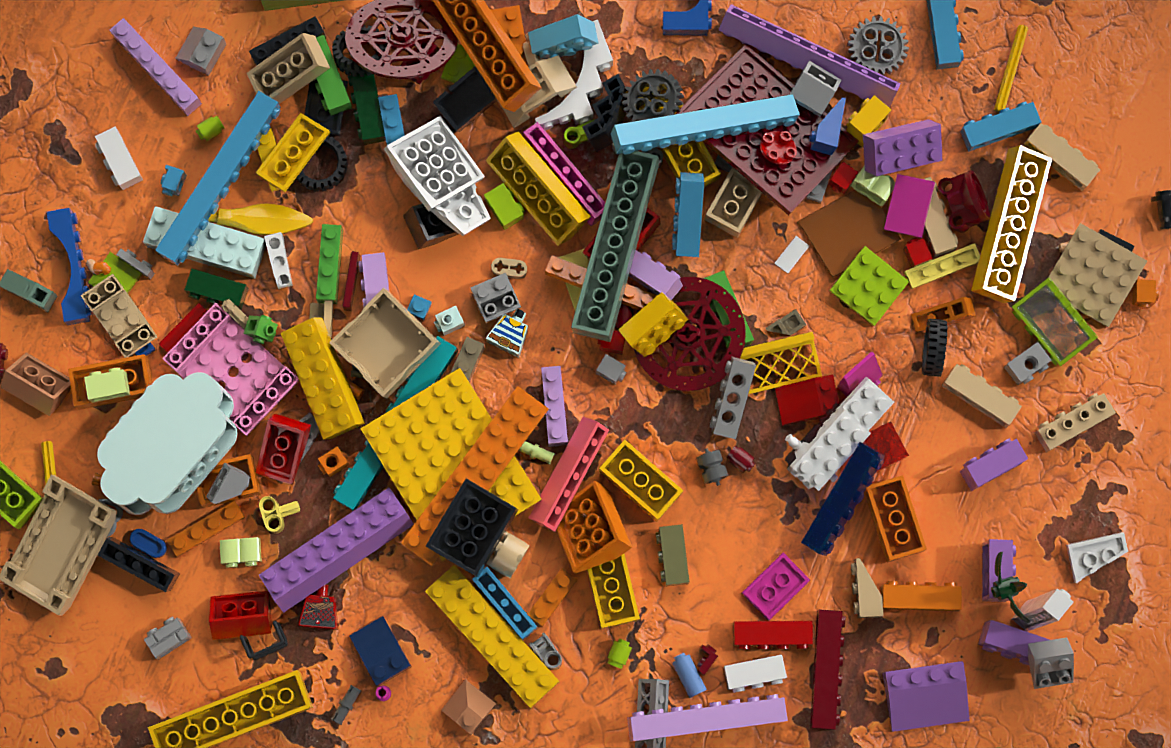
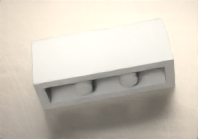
M116 127L95 136L97 140L95 146L100 154H104L106 159L103 162L108 170H112L114 175L111 178L116 186L119 185L124 190L143 180Z
M782 655L723 667L728 690L733 689V693L745 691L744 687L751 685L752 689L764 687L763 683L771 682V685L783 683L782 679L787 678Z

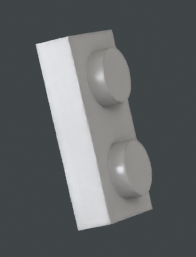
M120 249L116 254L120 259L150 280L155 273L151 269L153 266L145 260L142 262L137 260V255L132 251L127 250L125 252Z

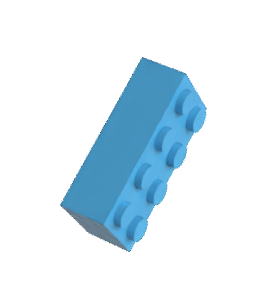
M680 172V178H676V194H679V197L675 196L674 208L675 213L678 214L674 215L673 231H676V234L672 235V250H676V256L699 257L704 193L703 173Z

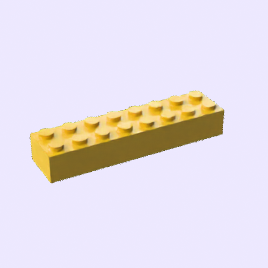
M1021 145L1008 149L971 291L1001 303L1015 301L1052 158Z
M455 565L425 591L530 709L560 682Z
M296 670L150 726L148 729L155 748H211L312 709L313 705L301 672Z

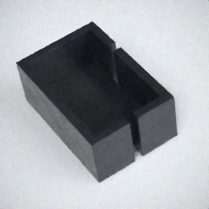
M475 66L448 88L454 93L450 94L445 91L433 103L457 132H460L498 100Z

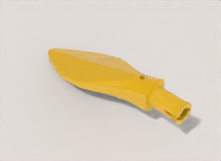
M268 203L236 209L219 208L208 219L209 222H216L217 225L236 227L258 235H271L279 232L284 234L302 229L313 223V219L304 213L282 205Z

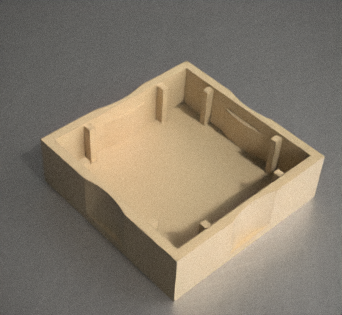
M382 288L363 308L358 317L348 323L329 342L385 398H388L441 344L385 288Z

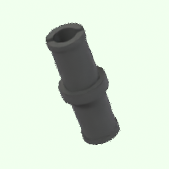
M350 685L343 700L339 701L340 705L333 717H331L332 721L342 725L348 712L354 708L352 705L359 693H361V690Z

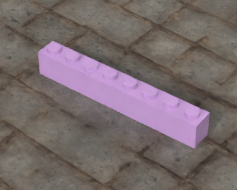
M778 694L767 695V700H759V697L747 698L748 702L740 703V699L728 700V705H721V701L709 703L710 707L702 708V704L690 705L689 710H683L682 706L673 707L671 712L664 713L663 709L651 710L652 714L644 715V711L632 713L633 717H627L630 741L788 721L785 698H778Z

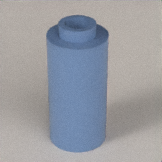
M685 653L674 657L675 661L672 664L688 697L691 698L707 690L690 654L685 655Z

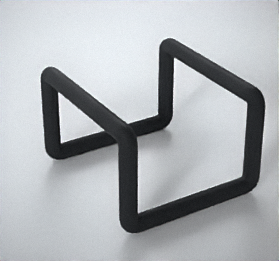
M273 621V626L280 642L255 653L248 638L243 635L240 636L248 658L258 660L288 645L280 623Z

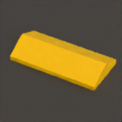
M300 113L256 171V174L273 187L286 192L329 135L330 131Z

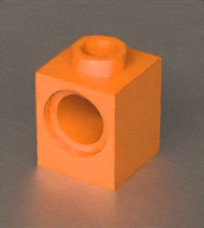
M338 446L318 458L320 461L318 467L323 475L327 473L329 477L349 466L348 461ZM335 458L337 459V465L332 468L328 467V460Z

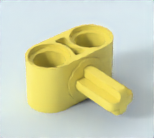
M265 496L259 502L265 527L274 534H278L284 529L283 517L300 512V506L297 501L279 506L273 497ZM272 501L274 503L273 508L269 511L265 510V503ZM274 519L279 520L278 528L271 529L270 522Z

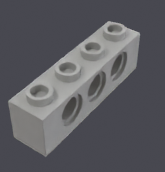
M731 357V360L727 361L725 366L726 379L722 380L720 385L722 394L715 403L716 416H712L710 422L713 434L736 439L756 367L754 362ZM741 375L742 379L739 383H733V376ZM731 393L737 395L736 400L733 402L727 401V396ZM731 412L732 416L728 420H723V413Z

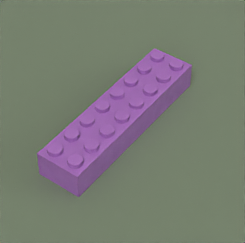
M388 487L259 574V577L275 603L284 613L413 526L414 523Z

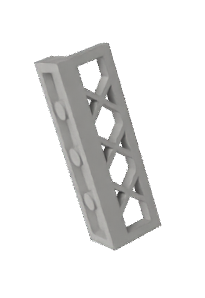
M639 679L637 712L644 711L646 703L649 705V712L647 714L644 712V715L652 714L651 710L663 709L664 713L668 712L669 680ZM645 683H651L648 694L645 693ZM666 737L635 741V748H642L644 743L647 745V748H666Z

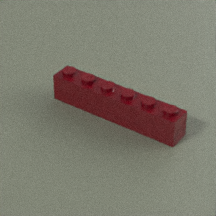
M817 610L810 728L836 730V726H839L840 714H837V706L841 704L838 686L841 687L842 675H839V667L843 666V655H840V647H844V636L841 635V630L845 628L846 617L842 616L843 611Z

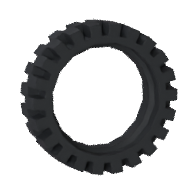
M364 25L360 34H367L372 26L369 25L366 28ZM342 30L340 35L335 37L336 40L333 41L332 46L337 68L341 72L345 71L346 75L352 73L353 77H357V74H360V77H364V73H367L368 76L372 75V73L360 67L354 60L343 56V51L347 47L345 31ZM385 36L375 39H385ZM376 44L383 52L386 50L387 45ZM377 52L372 56L377 61L381 59Z
M327 136L321 145L332 149L337 156L338 163L334 173L322 180L311 179L303 171L296 177L297 181L309 190L326 191L328 188L332 189L334 185L337 186L340 183V180H343L344 174L347 172L348 162L346 153L341 144L333 137Z
M928 319L923 343V375L938 377L942 375L948 328L946 320Z

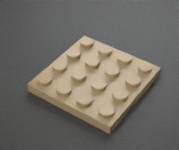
M1080 223L1048 278H1051L1075 309L1109 327L1146 265L1147 260ZM1046 287L1043 289V291L1052 295Z

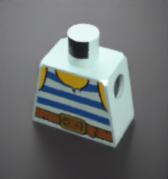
M516 309L512 317L506 314L503 315L486 337V342L519 358L528 332V325L522 323L526 313Z

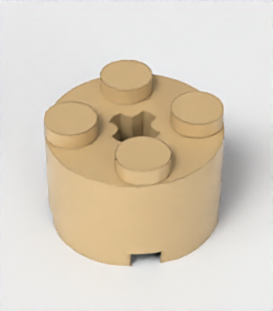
M506 531L487 565L504 576L511 578L530 545Z

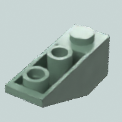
M7 269L0 281L1 288L46 312H49L58 297L48 288Z

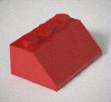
M269 591L211 596L209 626L212 640L240 637L241 635L271 634L272 617Z

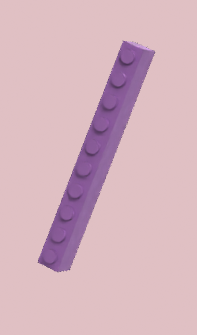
M732 4L726 11L719 31L723 32L726 36L734 37L743 44L756 47L758 51L773 55L777 60L790 63L794 68L803 70L809 61L813 62L841 79L839 87L842 90L854 93L862 100L871 99L875 95L885 105L890 107L900 87V83Z

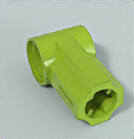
M595 119L577 127L566 129L563 139L564 145L569 149H574L579 144L588 141L582 127ZM569 135L576 136L577 140L570 141L567 137Z

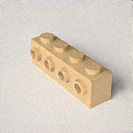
M1095 393L1087 398V403L1082 405L1079 402L1071 407V412L1065 414L1063 411L1054 417L1055 421L1050 424L1048 421L1038 426L1039 430L1035 432V435L1046 453L1114 415L1116 412L1106 395L1103 393L1098 396Z

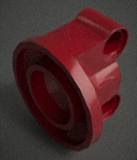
M972 170L952 178L946 177L939 181L938 190L948 198L953 213L949 217V224L953 229L963 233L972 226L990 220V209L985 193L976 174ZM952 184L951 190L945 192L946 186ZM963 219V223L960 226H956L957 220Z

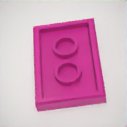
M897 174L884 230L922 238L935 182Z
M783 552L742 594L769 621L810 579Z

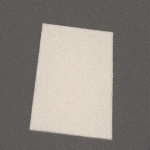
M795 236L775 264L789 273L808 249L809 245Z

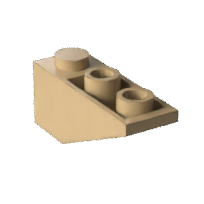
M856 558L854 563H851V574L855 575V583H852L853 595L856 594V602L853 604L854 614H857L858 618L882 617V595L861 559Z

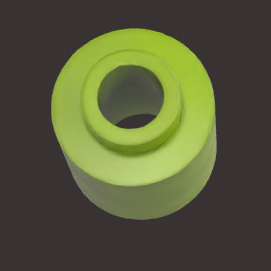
M211 116L197 125L196 133L201 140L209 141L222 133L225 127L218 116Z
M620 638L618 642L614 641L607 657L609 658L607 663L622 669L623 665H626L632 647H629L630 642Z

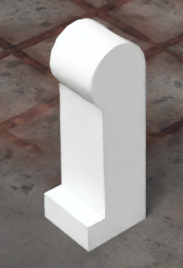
M279 232L264 236L278 289L293 286L283 234Z

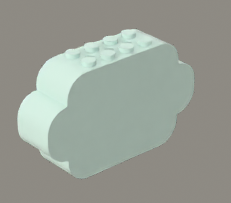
M202 372L190 374L184 380L175 374H165L157 378L152 385L145 389L144 394L132 404L131 409L119 419V423L106 434V438L98 448V461L106 469L101 477L102 492L123 510L133 515L144 514L151 508L163 514H169L178 510L236 442L237 428L229 419L234 408L231 395L211 376Z

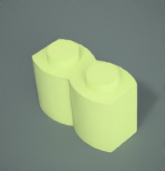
M864 165L851 186L857 192L867 196L871 201L883 206L894 190L895 182L888 175L874 176L866 172Z
M259 537L219 540L221 564L226 565V568L238 567L239 563H245V566H257V562H262L261 540Z

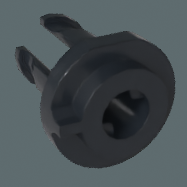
M1171 190L1157 191L1155 196L1151 197V202H1157L1158 216L1161 222L1160 229H1170Z

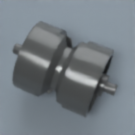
M706 448L704 449L705 453L696 458L700 469H704L702 473L704 483L714 482L719 486V481L729 476L725 465H721L723 458L720 450L711 452Z

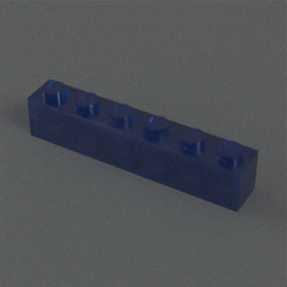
M859 442L801 543L820 555L827 556V554L832 552L835 546L834 542L837 537L842 535L847 520L852 518L855 506L862 501L865 489L872 484L875 472L882 467L885 455L867 444Z

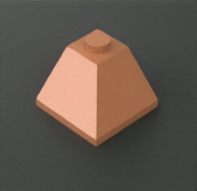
M465 679L441 711L472 735L496 703Z

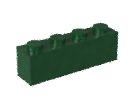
M352 73L347 75L349 86H353L354 92L351 93L352 103L357 105L354 115L356 122H360L361 128L357 129L359 140L363 139L364 145L386 141L375 75L368 76L367 73H364V77H360V74H357V77H353Z

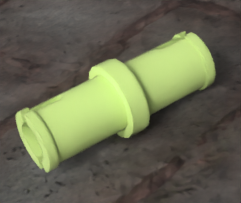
M526 441L518 450L530 455L532 459L535 457L548 464L551 463L555 454L540 448L538 444L533 445Z

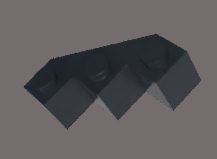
M619 74L602 83L608 96L592 105L598 118L582 127L596 152L613 144L611 137L614 125L622 124L626 112L623 110L626 106L622 102L627 100L623 94L628 93V91L625 89L626 86Z

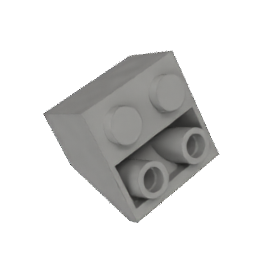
M809 61L799 75L789 95L794 96L796 103L820 117L835 94L841 79Z
M506 272L471 287L472 295L486 323L521 308Z
M1067 637L1028 644V661L1034 689L1073 683L1074 652Z

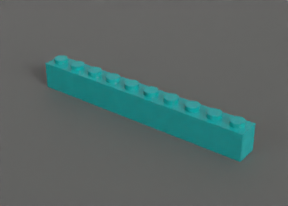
M437 336L436 339L441 344L406 379L408 381L406 386L398 390L396 394L397 400L394 404L390 403L385 413L439 381L458 352L457 347ZM368 440L364 444L366 445L364 451H360L355 457L354 461L356 463L353 468H348L344 475L345 480L342 485L338 484L333 492L335 495L333 498L352 511L358 508L384 467Z

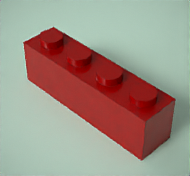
M813 621L733 622V646H738V650H749L750 646H757L759 650L769 649V646H777V649H789V646H797V649H808V646L813 645Z

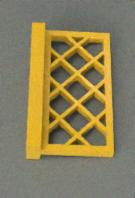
M813 332L746 347L740 358L743 360L752 358L758 362L755 367L754 376L762 380V383L758 388L751 389L750 387L748 394L822 376ZM810 344L812 352L807 358L800 354L799 351L802 346ZM789 349L795 353L790 362L780 357L784 350ZM766 354L776 357L771 367L762 362ZM797 355L806 360L801 370L792 365ZM778 360L788 365L783 374L773 369ZM808 362L815 365L817 374L808 375L804 372ZM760 364L769 369L764 379L755 374ZM790 366L799 371V374L793 380L785 376ZM771 371L781 376L776 384H771L766 380Z

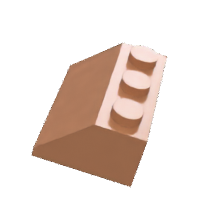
M27 352L5 370L0 386L48 416L61 405L71 389L69 377Z

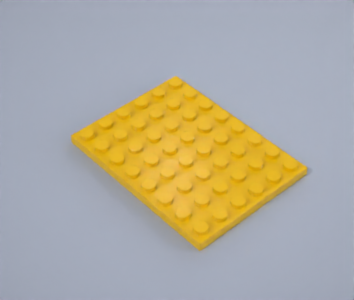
M461 368L365 425L361 430L414 517L418 520L492 421V418ZM515 456L489 489L490 493L519 509L516 515L542 500ZM440 555V559L444 561L446 558Z

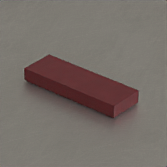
M352 251L342 304L345 311H352L360 254Z

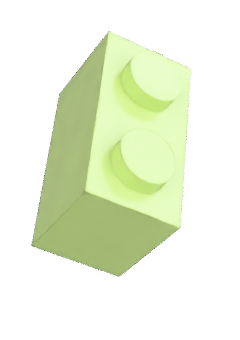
M112 368L107 373L92 372L89 376L84 377L88 400L94 403L130 395L126 372L123 369L120 370V368Z

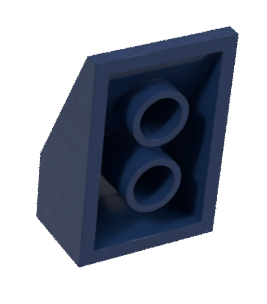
M384 616L349 635L376 686L379 687L412 667Z

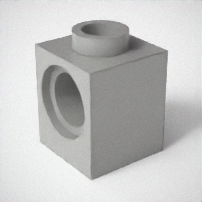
M605 354L596 369V374L616 385L618 381L622 382L627 373L624 371L626 365Z

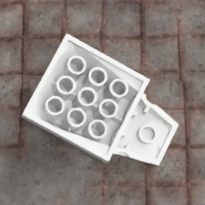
M441 116L384 148L394 170L404 184L424 204L428 211L433 212L461 236L466 235L491 219L482 198L476 193L477 187L475 184L485 176Z

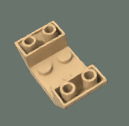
M559 56L537 61L528 67L542 87L515 112L502 107L514 128L530 118L529 112L557 94L563 97L577 88Z
M114 274L81 295L125 358L157 338L148 321Z

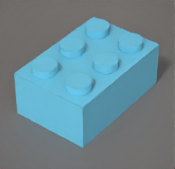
M578 14L528 32L532 54L544 59L555 56H572L576 54V51L589 50L593 45L599 44L595 23Z

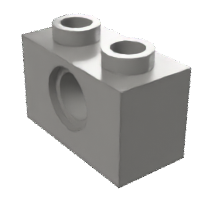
M1037 342L1007 363L1004 368L1017 385L1022 382L1025 385L1034 378L1032 375L1035 372L1042 373L1049 368L1047 364L1051 359ZM1025 361H1030L1033 364V369H1027Z

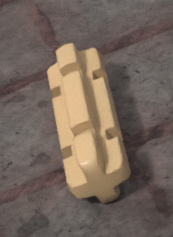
M231 300L223 301L222 309L228 312L245 329L248 317Z

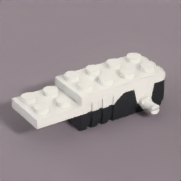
M865 377L841 405L835 402L832 406L833 408L826 412V415L819 420L820 422L815 424L801 441L791 434L785 438L793 448L785 458V461L788 463L787 469L808 489L815 487L819 491L829 479L835 482L838 479V476L835 475L836 471L871 434L869 430L892 406L894 401L868 377Z

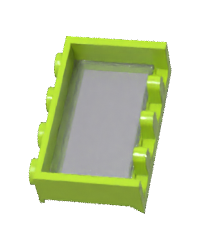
M1047 278L1012 306L1014 316L1019 321L1022 319L1025 322L1026 326L1024 328L1031 336L1034 334L1038 338L1037 342L1044 350L1047 349L1051 354L1049 357L1055 366L1059 364L1061 367L1098 338L1096 333L1051 278Z

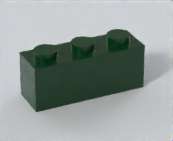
M191 268L184 290L189 294L188 297L195 300L203 298L212 305L215 303L223 304V301L229 299L242 310L249 288L246 284Z

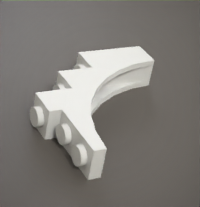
M598 20L593 22L595 23L599 44L593 45L589 50H584L583 68L576 83L577 88L571 91L554 109L535 118V124L538 122L545 131L551 129L555 124H566L572 118L575 125H582L593 119V111L588 97L591 99L596 98L603 93V85L598 71L605 72L613 66V58Z

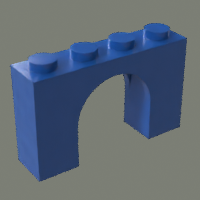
M699 0L698 4L688 11H663V35L707 36L708 29H712V18H708V11L712 10V0Z

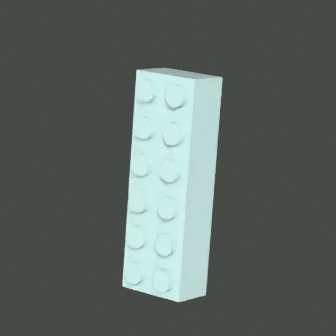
M155 206L143 243L149 248L156 249L179 213ZM208 222L207 227L199 232L196 244L193 247L190 246L187 251L186 259L255 279L266 248V242L264 238Z

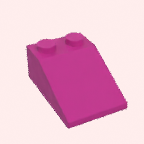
M870 352L837 385V388L846 398L865 377H868L877 386L881 383L879 379L882 377V372L875 354Z

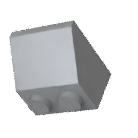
M193 26L175 59L209 76L226 46L225 39L206 28Z

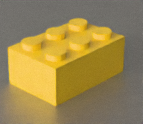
M661 292L618 330L635 350L646 357L652 354L662 342L667 341L672 333L682 328L688 318L676 303Z

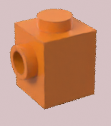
M1137 279L1132 287V306H1138L1140 309H1149L1159 299V290H1156V280Z

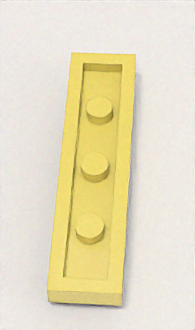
M974 243L906 270L904 273L907 280L910 281L911 289H915L979 263L980 254Z

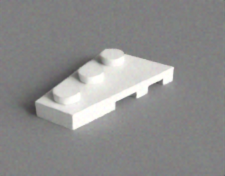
M1124 532L1066 545L1074 583H1078L1084 577L1096 572L1097 569L1128 552Z

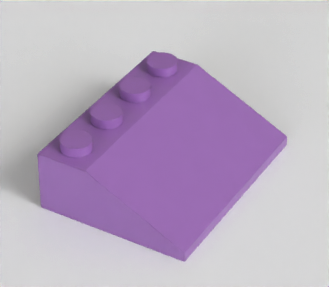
M963 661L882 673L892 732L970 721L967 682Z

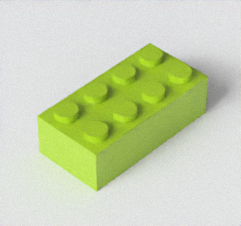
M0 460V515L13 527L20 530L36 513L43 497Z

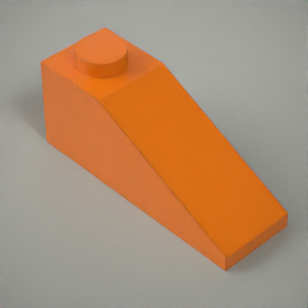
M962 297L913 313L911 316L915 330L918 333L926 331L928 319L946 320L947 325L976 317L971 298Z

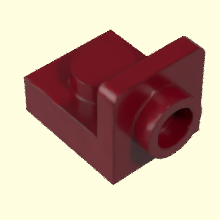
M702 644L699 648L709 655L707 658L703 656L697 664L700 667L698 672L703 676L718 657L715 654L717 650L709 644L706 646Z

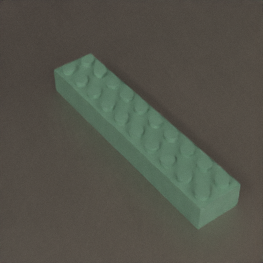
M634 151L631 154L621 153L618 156L571 326L574 334L611 342L659 166V159L656 155Z

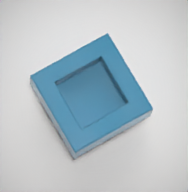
M414 294L407 310L413 316L424 320L432 302Z

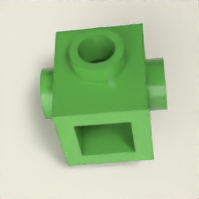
M265 315L249 316L243 334L252 337L253 341L259 344L273 342L278 324L272 322V318Z

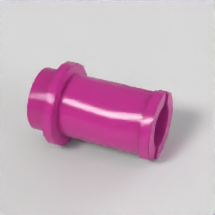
M384 685L378 687L376 690L377 699L387 701L391 697L390 688ZM381 690L386 691V694L383 697L380 696Z

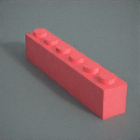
M582 417L540 495L542 500L536 503L529 519L544 528L556 531L609 429L598 421Z

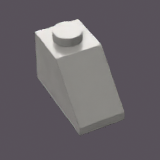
M224 463L206 497L212 503L217 504L241 495L243 490L248 487L250 477L244 471Z

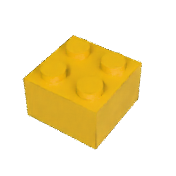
M875 95L871 99L867 98L861 104L858 113L855 111L846 124V130L859 141L858 144L863 147V134L876 132L886 122L891 112V109Z

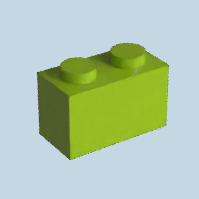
M502 183L484 194V199L503 229L506 230L524 219L523 212L525 210L520 202H515L513 199L515 195Z

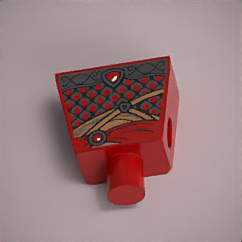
M324 585L316 590V595L306 597L299 621L300 627L338 630L336 598L328 596L329 585Z

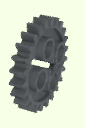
M649 69V74L647 75L642 71L641 78L635 75L637 81L630 80L629 82L632 86L625 87L628 93L623 94L624 98L627 99L622 102L626 106L623 110L628 113L627 117L630 120L632 119V122L675 115V112H681L678 106L683 105V102L679 100L684 97L680 93L683 89L679 85L678 80H674L672 74L668 76L665 70L661 74V71L657 69L654 74ZM649 87L648 91L643 92L644 88ZM663 89H667L664 94H661ZM642 105H645L643 110H639ZM659 107H663L661 112H657Z

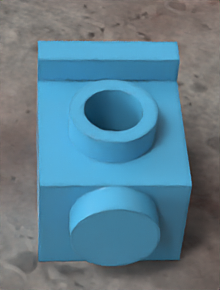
M165 165L167 173L163 174L161 179L162 193L171 197L173 194L179 196L187 175L184 170Z

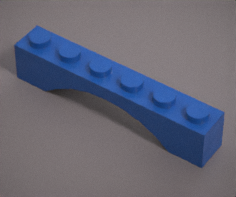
M70 208L48 211L49 230L64 245L71 266L70 285L61 303L64 322L67 325L90 322L92 311L81 297L89 289L84 283V279L87 276L84 267L82 268L81 261L84 260L83 252L78 246L81 238L79 231H76L75 224H78L77 215Z

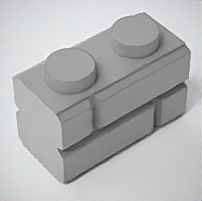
M171 617L163 622L164 626L160 629L154 628L146 633L147 637L144 638V641L158 660L192 638L178 617L175 619Z

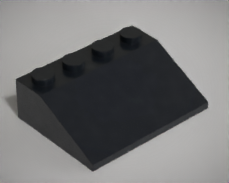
M466 478L427 542L426 547L474 576L479 577L519 509Z

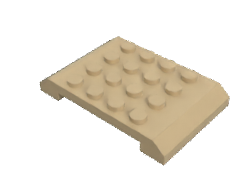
M51 475L42 491L45 495L11 561H6L0 572V580L55 614L62 616L71 607L116 520V510L61 478Z

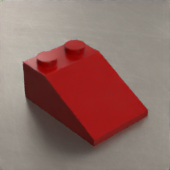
M833 374L775 388L782 425L821 419L829 409L833 408L832 406L835 402L839 404Z
M278 414L270 417L267 421L256 473L292 485L307 445L311 425Z

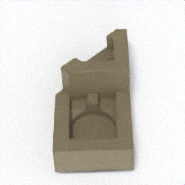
M797 309L766 327V330L791 336L807 324Z

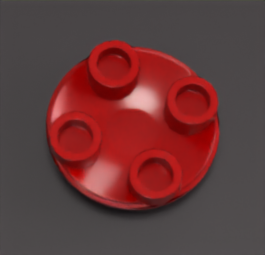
M787 131L765 133L760 141V150L763 156L772 163L779 165L790 163L797 154L796 145L791 138V134Z

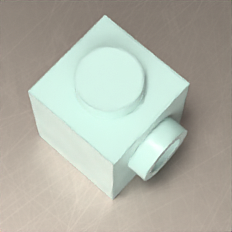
M456 306L435 315L437 321L434 324L438 332L442 331L444 336L465 326Z

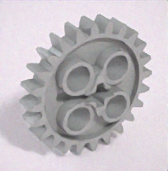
M873 16L871 22L866 18L864 24L859 22L858 28H853L854 34L849 36L851 41H848V46L851 48L848 49V53H853L850 60L856 59V63L877 73L880 72L883 76L885 71L890 75L892 68L897 71L899 68L898 64L903 65L904 61L902 59L907 57V54L904 52L909 50V47L905 45L908 44L909 40L903 39L906 33H900L902 26L896 28V21L890 24V18H888L884 22L882 16H880L879 21H876V18ZM878 31H881V38L879 43L880 51L878 53L879 61L876 62V43L878 41ZM865 34H872L874 39H867ZM884 36L892 37L893 41H886ZM869 51L873 56L866 57L863 52ZM882 54H889L891 59L883 58Z

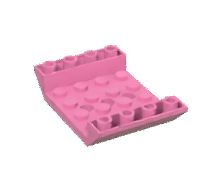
M215 303L162 359L183 379L190 374L202 372L208 374L217 382H225V390L231 395L234 402L233 412L229 419L247 436L294 387L299 378L281 364L261 344L254 342L252 337L243 334L244 329ZM246 353L252 355V360L249 363L242 362V356ZM233 367L239 370L236 377H230L228 374L229 370Z

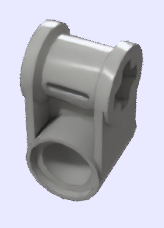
M544 632L535 642L529 643V646L548 669L557 670L561 667L562 657ZM550 656H557L559 661L557 665L552 666L548 664V658Z

